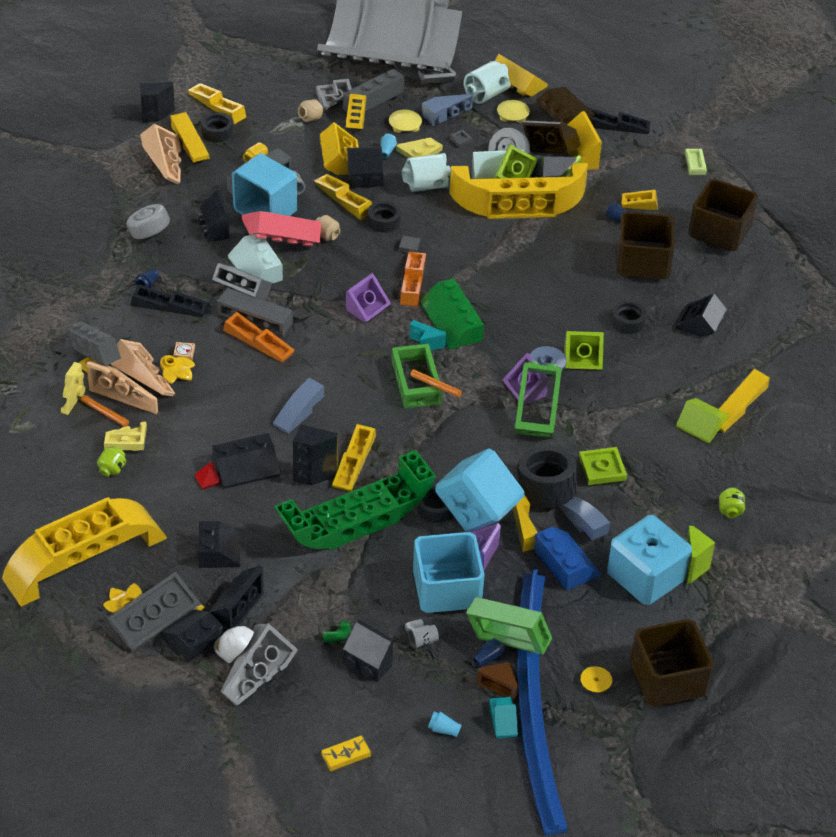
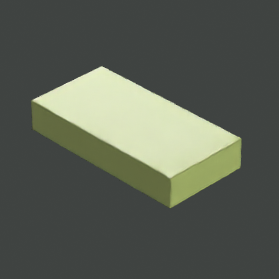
M685 149L689 175H706L707 168L702 149Z

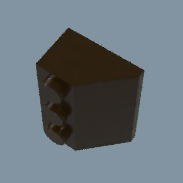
M566 87L547 89L535 100L541 110L553 122H562L568 125L583 111H585L589 120L595 116Z
M522 121L531 152L570 154L581 145L577 130L562 122Z

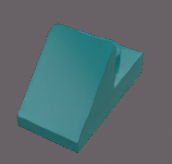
M415 320L411 322L409 338L419 341V345L429 344L431 351L445 347L446 332Z
M511 697L490 698L489 706L496 739L517 737L516 705L512 704Z

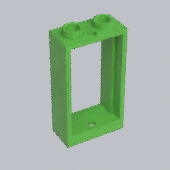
M429 344L392 348V365L404 408L442 404V390L434 386L408 389L401 362L426 359L430 376L439 380Z
M535 361L524 363L515 434L553 438L562 367H558L556 364L539 365ZM528 372L556 375L550 425L521 422Z
M475 597L467 609L466 614L477 638L487 641L488 639L496 638L502 645L544 655L552 640L542 612Z

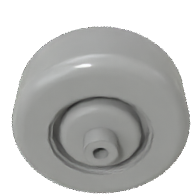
M503 128L497 131L492 136L488 146V151H504L511 144L520 150H524L526 153H530L528 138L521 131L513 128Z
M153 204L133 213L128 218L126 225L133 238L145 239L164 230L170 222V217L163 205Z

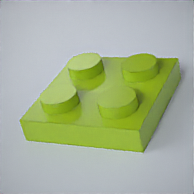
M617 447L579 452V459L588 485L626 481L627 474Z

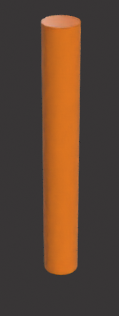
M414 369L410 373L411 377L458 398L462 394L461 390Z
M82 396L81 402L122 426H128L129 420L88 396Z

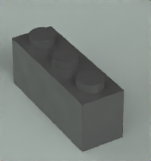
M222 263L217 264L212 278L216 282L267 300L272 285L270 281Z

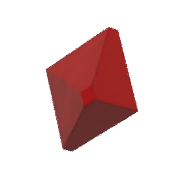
M213 462L208 463L195 474V478L202 490L221 483Z

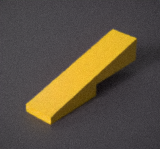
M201 83L188 90L191 96L215 112L229 115L233 120V124L246 118L244 105L223 98L222 92Z
M187 113L171 115L172 129L182 141L183 149L191 160L197 162L210 159L209 153Z
M328 174L314 180V184L359 220L368 216V209L372 205V201L350 191L349 184Z
M756 369L747 376L719 408V410L729 414V417L720 428V432L724 433L745 414L746 408L768 388L770 377Z
M356 425L347 452H344L333 481V488L352 491L376 438L375 428Z
M525 495L512 508L523 552L534 549L535 534L538 533L529 518L530 503Z

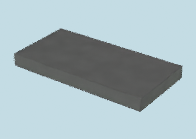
M174 572L108 617V622L133 653L188 613L197 609L201 603L177 572Z

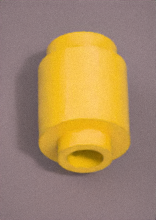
M262 143L253 145L243 154L245 163L260 153L268 154V148Z

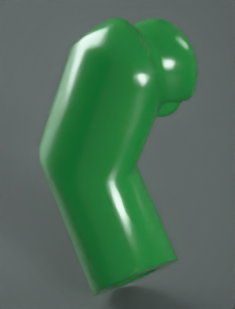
M341 621L336 631L323 632V641H343L351 633L350 623L348 621Z

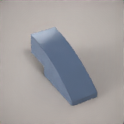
M308 378L287 401L273 422V426L289 434L312 413V407L324 397V386Z
M574 497L568 503L558 506L578 531H584L591 540L609 533L610 522L588 502Z

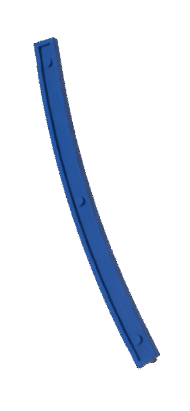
M534 569L533 574L525 573L520 607L541 612L545 576L537 575L538 570ZM517 649L521 728L537 810L545 836L567 833L568 828L552 772L545 735L540 692L539 654Z

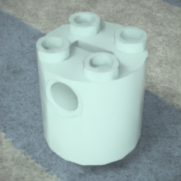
M491 61L465 76L464 88L467 94L473 95V102L482 104L510 88L511 84L509 82L507 66L505 64L501 65L497 61Z
M441 153L407 158L402 169L403 182L408 183L412 192L449 187L448 176H450L451 169L450 166H446V154Z

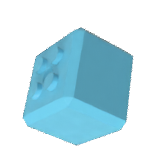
M262 153L256 155L232 172L233 207L236 212L244 215L263 211L291 216L297 211L296 172Z
M489 448L462 460L436 484V493L467 532H473L498 522L524 497V490L495 451Z
M648 515L612 539L607 574L642 604L651 605L686 580L692 546L654 515Z
M471 532L419 536L414 541L413 573L422 611L431 613L468 609L475 597H483L484 571L476 535Z

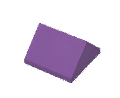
M373 273L346 291V311L363 322L369 321L391 304Z
M528 353L503 379L518 401L523 365L529 361H534ZM528 372L524 404L546 397L548 384L546 374Z
M499 523L471 532L476 535L483 571L499 545L501 528Z

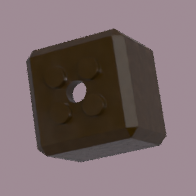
M709 179L693 203L688 234L691 238L731 252L736 251L753 225L758 195L756 192L718 179Z
M628 211L622 213L617 242L616 272L620 276L654 279L670 277L674 253L675 218L671 215Z
M684 619L638 628L634 635L630 663L649 705L656 707L705 697L709 689L714 662L695 621Z

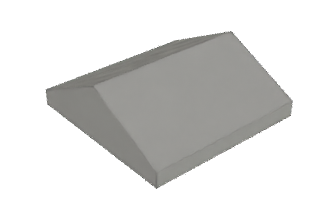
M451 68L448 70L443 69V72L434 71L433 69L418 70L421 84L454 81L456 77V72Z

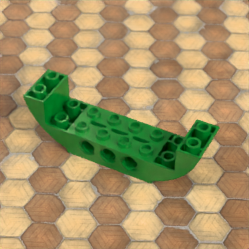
M417 450L399 456L398 473L304 511L298 508L293 499L278 504L274 508L298 542L309 548H328L330 551L400 522V519L413 510L426 496L434 483L436 475Z

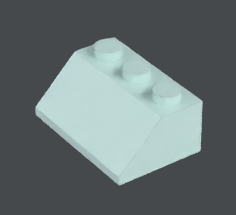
M507 150L473 152L471 179H498L496 174Z
M256 235L244 236L228 254V258L237 269L272 283L283 280L282 263L266 239H258Z

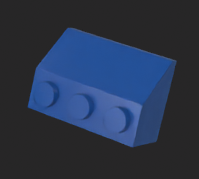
M550 527L535 534L534 551L566 591L601 575L568 532Z

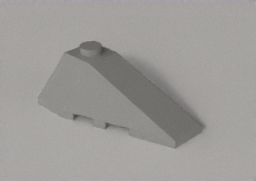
M270 624L255 625L252 630L254 634L242 653L237 656L221 690V693L235 705H239L253 694L259 686L272 679L273 675L286 668L298 650Z

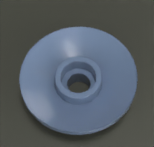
M538 347L530 354L539 365L556 364L558 367H562V369L566 365V356L561 350L554 347Z

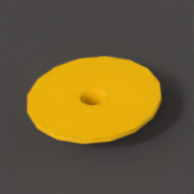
M593 666L582 672L581 683L589 691L603 692L610 688L612 677L606 669Z

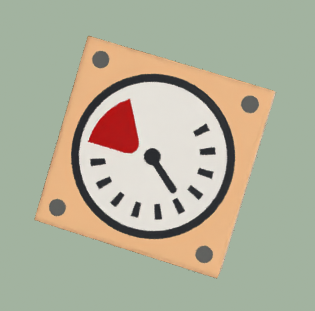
M176 342L173 356L175 358L186 357L193 360L195 344Z

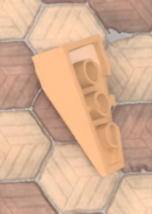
M153 124L140 134L142 146L165 179L179 184L181 169L178 166L181 162L179 153H181L179 137L177 134Z
M120 339L117 347L121 359L110 364L160 394L173 396L175 394L169 383L159 375L161 370L152 364L154 359L143 345L138 342Z
M88 361L86 363L89 391L154 414L158 413L157 398L122 372L98 362Z

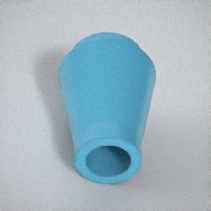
M385 134L381 137L382 159H388L390 153L397 145L396 137L392 134Z
M434 711L428 728L433 729L432 732L457 737L462 725L456 723L442 712L437 713Z

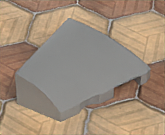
M349 79L333 80V83L330 85L316 86V93L323 110L343 100V93L352 88Z

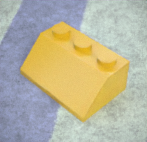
M498 54L495 59L501 65L505 64L507 66V73L511 84L510 88H518L516 92L525 96V94H528L532 97L548 86L546 82L502 55Z
M583 111L568 124V126L577 130L581 143L569 155L572 157L580 155V163H588V170L599 169L602 141L587 114Z
M334 122L320 133L323 165L326 170L336 175H346L347 148L358 147V140Z

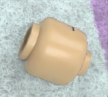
M316 99L303 101L298 108V115L305 122L317 121L323 113V107Z
M324 215L321 218L318 217L315 220L321 222L320 238L325 241H331L338 237L340 226L336 220L328 215Z

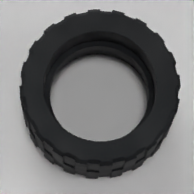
M540 446L526 451L519 458L517 463L518 483L524 490V495L530 505L541 508H553L566 504L574 498L577 492L576 459L571 453L559 447Z

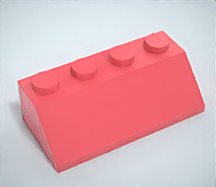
M263 211L242 215V220L249 234L256 235L258 239H267L269 237L272 238V241L281 242L282 240H287L288 244H298L299 242L302 243V246L312 247L313 244L320 243V221Z

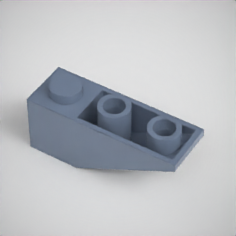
M473 95L441 96L429 99L422 103L421 116L435 126L472 109Z

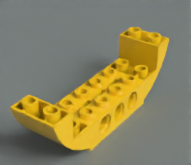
M573 163L570 167L569 177L470 179L468 166H451L449 194L463 208L475 214L486 216L487 219L556 217L557 214L573 208L583 197L586 187L588 163Z
M107 497L36 529L35 533L12 555L5 567L2 580L22 607L40 598L38 582L138 535H141L149 547L167 539V537L141 504L130 499H110Z

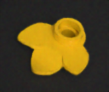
M166 355L160 360V366L163 370L162 376L168 383L173 384L176 378L187 381L192 380L190 368L194 367L195 364L189 358H175L174 356Z
M135 583L130 585L127 591L111 588L110 601L105 602L103 606L109 612L116 613L141 596L142 591Z

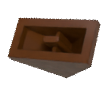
M509 662L479 668L477 684L501 696L511 697L512 701L516 700L518 685Z

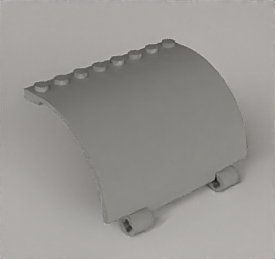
M337 0L330 35L325 45L318 44L317 50L322 52L321 55L331 56L332 53L337 54V57L340 58L353 56L354 60L363 61V58H368L369 62L375 63L383 60L385 64L395 65V62L401 63V66L411 67V65H417L419 69L433 67L434 71L443 72V69L448 70L454 57L462 11L447 9L449 0Z

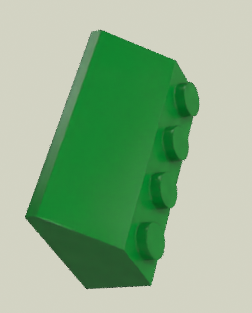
M454 278L437 282L420 300V304L435 328L446 332V346L449 350L483 341L484 324Z

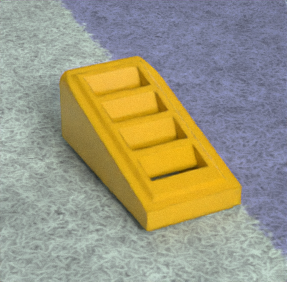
M350 94L346 127L363 129L367 95ZM353 99L362 100V103H354ZM352 106H359L361 110L352 109ZM352 113H361L360 117L351 116ZM351 119L360 120L359 123H351Z
M656 190L623 193L622 208L658 210Z

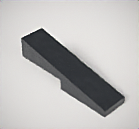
M589 108L595 114L590 119V122L596 129L649 134L651 121L619 112L618 116H614Z
M137 284L130 306L203 317L208 302L174 290L172 295Z

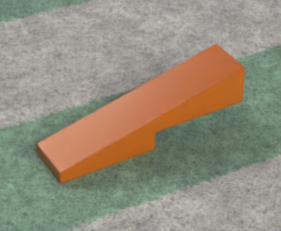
M408 252L400 305L418 306L426 253Z
M238 312L225 321L223 331L282 363L295 351L268 329L262 331Z

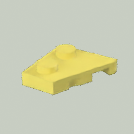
M432 138L398 144L396 145V151L407 158L438 154L442 151L443 145Z
M77 362L73 363L65 376L63 397L67 398V401L61 408V413L66 415L70 413L78 399L85 393L82 365Z
M141 422L140 427L130 429V426H126L119 430L106 432L104 449L115 446L121 450H144L147 430L146 422Z

